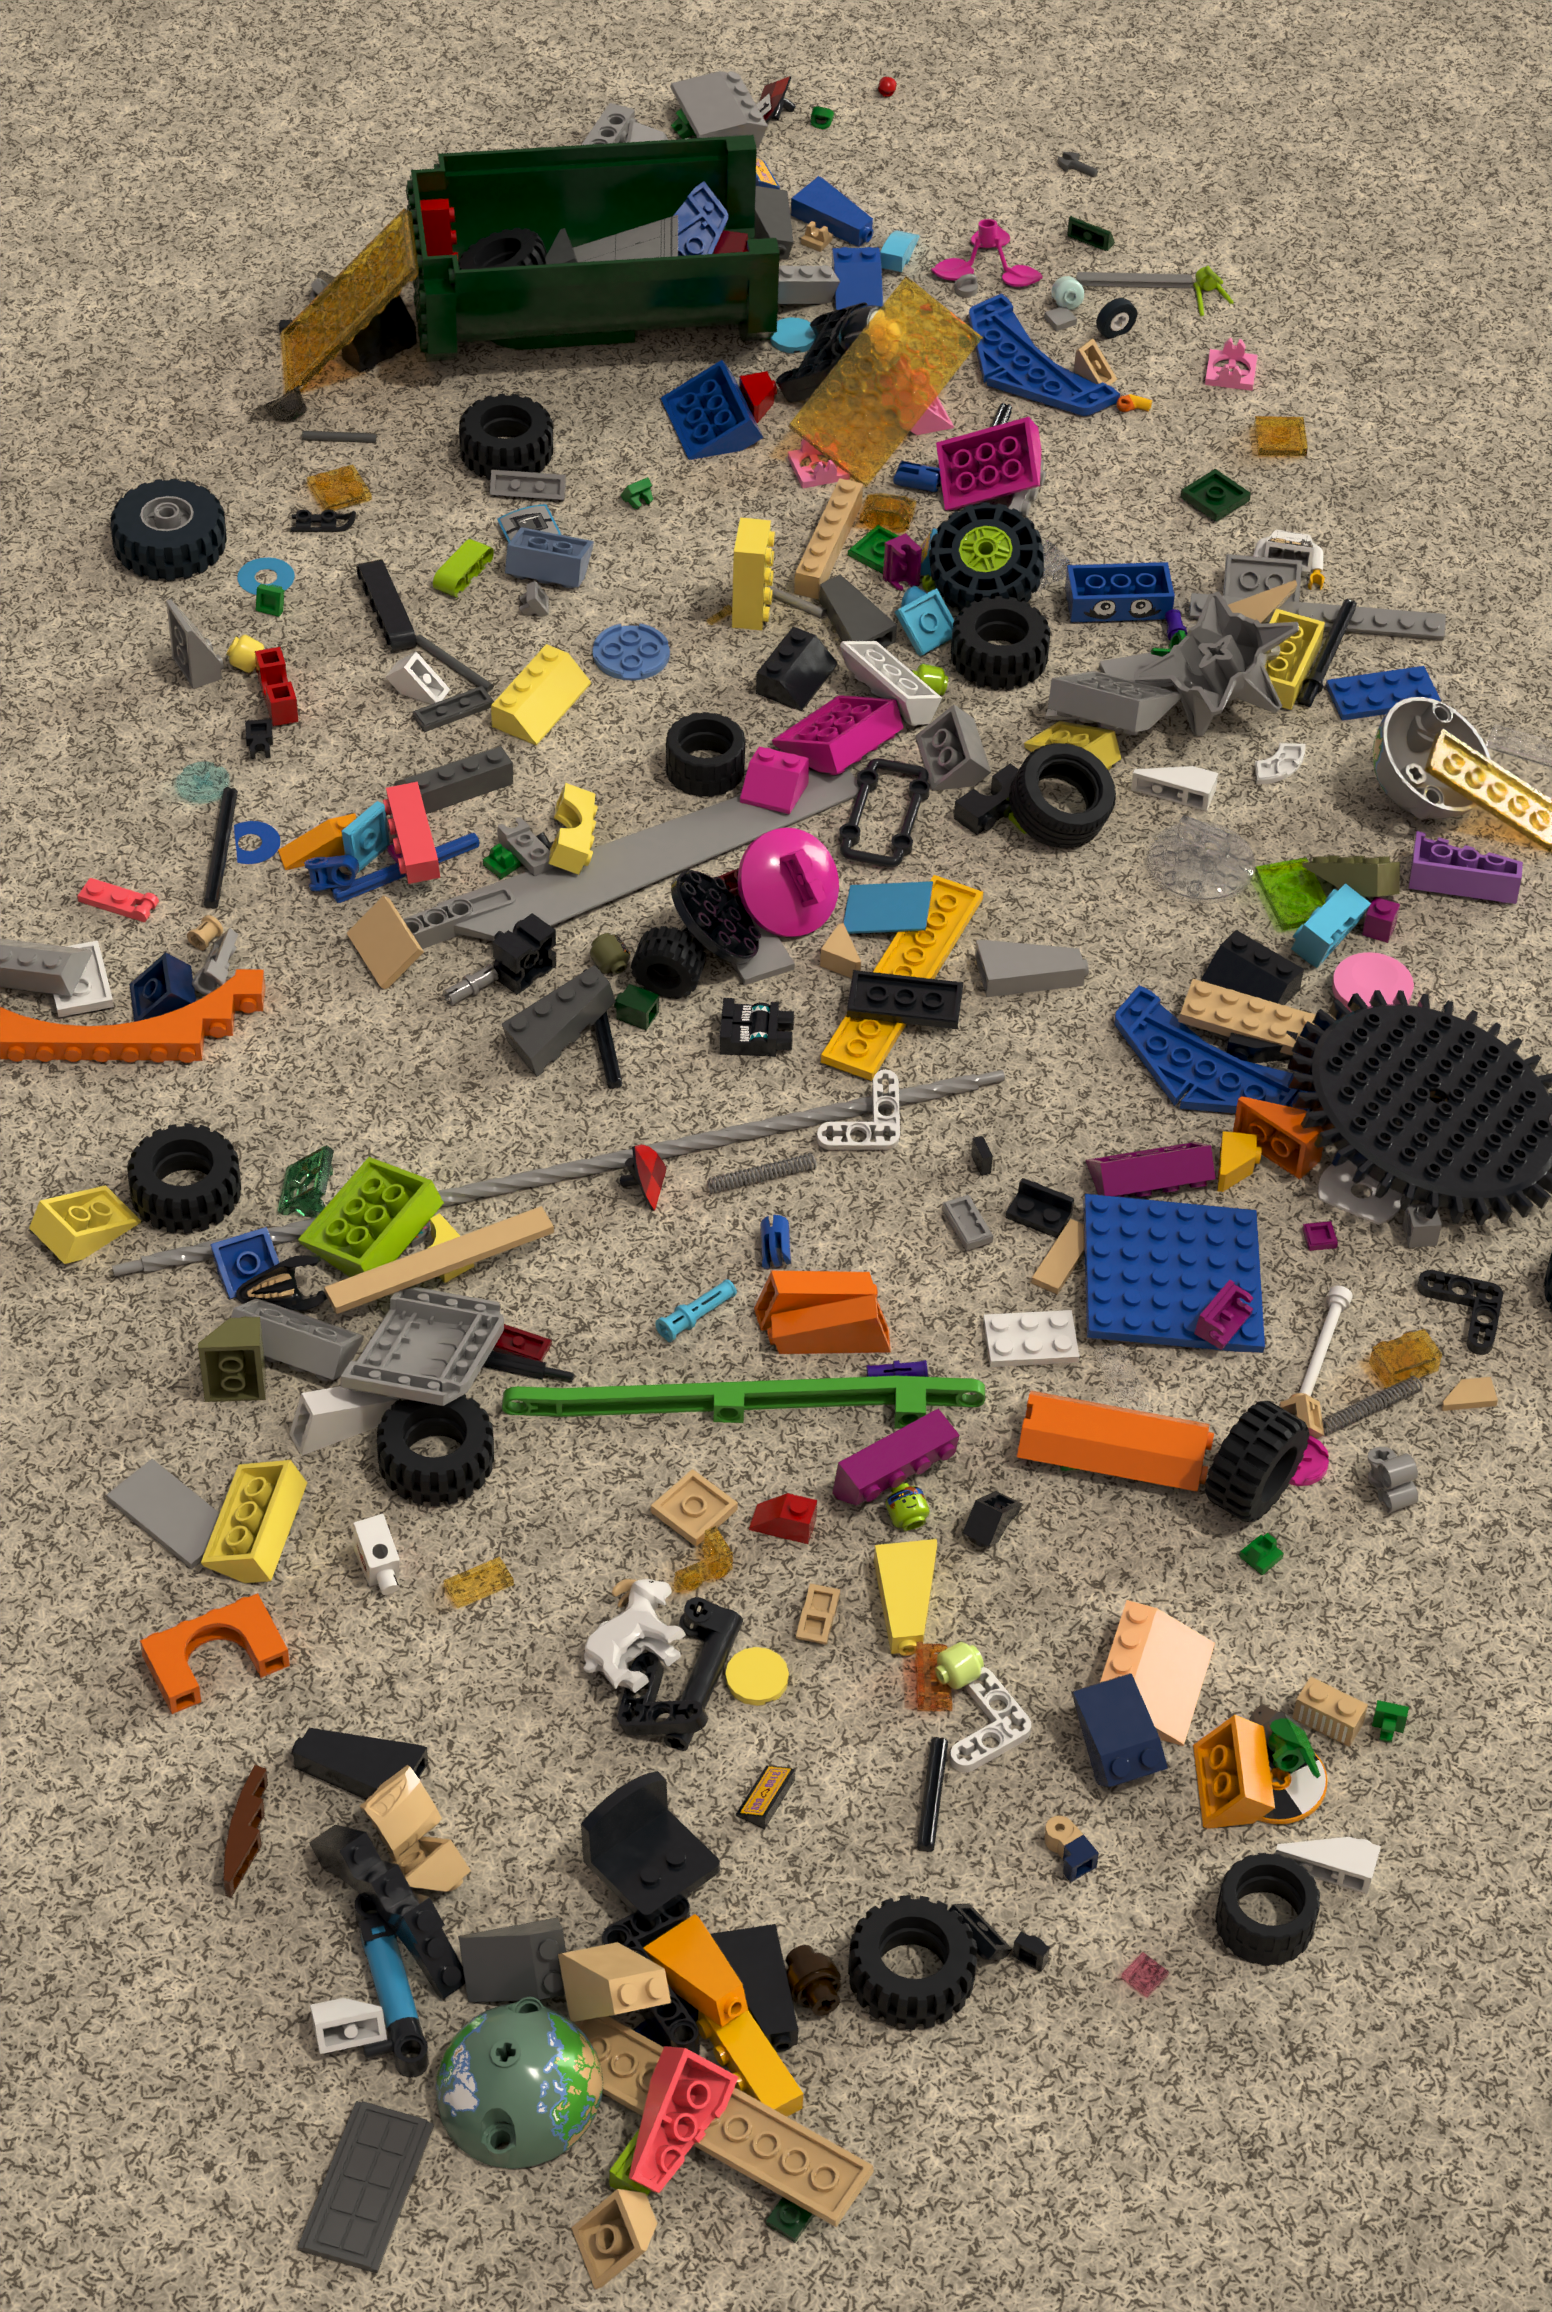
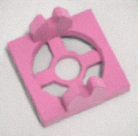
M1229 338L1224 343L1223 350L1210 349L1205 385L1253 391L1258 355L1245 353L1246 346L1242 339H1239L1237 345H1233L1232 338ZM1221 360H1229V364H1225L1223 367L1214 366ZM1236 361L1244 363L1249 370H1241L1236 365Z
M815 433L812 441L809 435H805L801 441V449L788 451L787 458L802 489L838 482L839 478L845 480L850 478V473L835 443L824 445V441L818 433ZM817 455L828 456L832 458L834 461H821L818 459ZM809 457L811 461L809 466L800 467L801 461ZM817 464V466L813 470L811 467Z

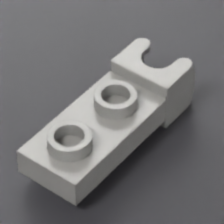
M521 817L516 818L518 826L515 828H508L504 824L498 825L499 843L505 849L511 851L534 876L556 868V866L549 864L550 850L530 831V826Z
M231 928L213 943L205 965L195 974L192 981V986L205 996L213 992L217 984L222 986L229 971L227 969L230 966L228 959L237 948L234 944L238 937V934Z

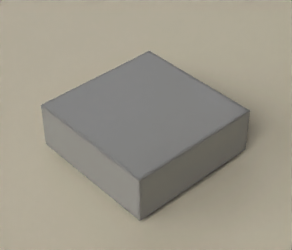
M1059 307L1044 314V319L1055 331L1077 325V318L1067 307Z

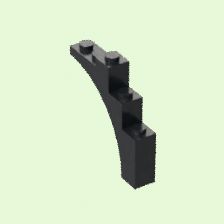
M335 1824L309 1842L323 1869L349 1884L387 1922L411 1953L439 1998L445 1999L465 1984L463 1966L442 1929L445 1924L432 1900L428 1896L413 1893L398 1864L381 1860L367 1832Z

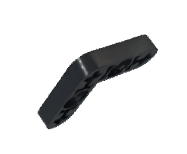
M1435 1270L1423 1271L1417 1283L1419 1293L1428 1298L1473 1307L1466 1341L1467 1347L1472 1353L1477 1355H1485L1491 1352L1503 1299L1501 1287L1492 1282ZM1428 1281H1433L1434 1287L1428 1286ZM1444 1283L1448 1284L1446 1290H1443ZM1454 1287H1462L1467 1293L1459 1295L1453 1292L1452 1289ZM1474 1290H1477L1476 1297L1472 1296ZM1486 1293L1492 1294V1299H1487ZM1486 1315L1492 1319V1322L1482 1323L1477 1317ZM1479 1332H1485L1483 1344L1477 1343Z
M643 1653L634 1660L630 1671H640L647 1676L649 1682L640 1690L648 1689L644 1696L634 1698L636 1693L625 1687L617 1714V1720L624 1733L632 1736L694 1733L700 1731L707 1724L708 1716L701 1703L696 1700L655 1702L664 1674V1667L654 1653ZM664 1713L670 1714L665 1721L655 1722L660 1715Z

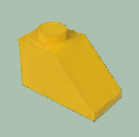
M1223 1131L1219 1156L1218 1192H1224L1253 1174L1254 1164H1260L1262 1147H1257V1135Z

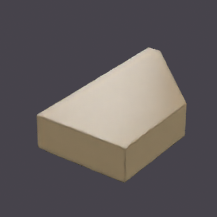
M1491 1377L1461 1379L1443 1401L1442 1411L1497 1406L1498 1399Z

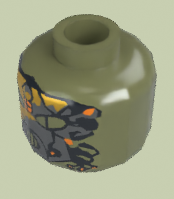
M604 933L593 940L590 957L601 973L608 974L612 972L613 975H617L626 970L630 959V951L621 937L615 934Z

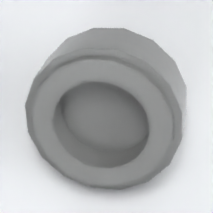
M966 274L957 279L954 287L955 293L965 298L975 296L978 291L976 275Z
M316 278L311 283L313 290L311 291L310 299L313 303H320L323 299L329 301L334 296V291L323 279Z

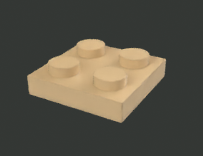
M693 1469L651 1505V1513L696 1547L738 1510V1502Z

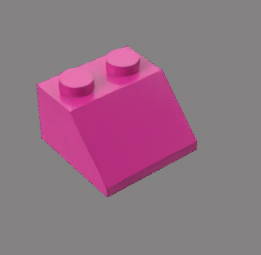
M759 746L749 762L740 796V803L790 814L809 784V758Z

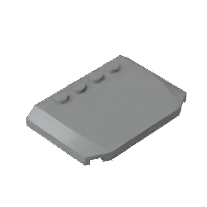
M414 1286L395 1292L390 1298L389 1312L357 1362L350 1361L341 1375V1387L402 1400H414L441 1406L448 1404L469 1391L503 1333L504 1317L500 1313L499 1302Z

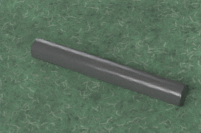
M303 430L302 440L376 443L377 433Z

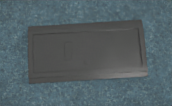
M356 2101L298 2244V2250L369 2272L378 2273L433 2131L434 2123L428 2122L427 2119L364 2101Z

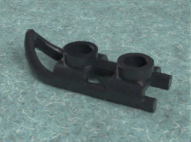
M302 509L297 511L296 514H292V519H296V527H291V532L346 531L354 524L356 512L337 514V512L328 509L324 510L321 514H312V512ZM337 519L348 520L343 526L336 527ZM311 523H321V527H311Z

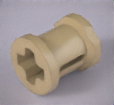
M211 915L204 916L201 920L202 923L196 929H192L187 933V939L190 944L202 951L209 946V942L214 937H219L223 934L221 923Z

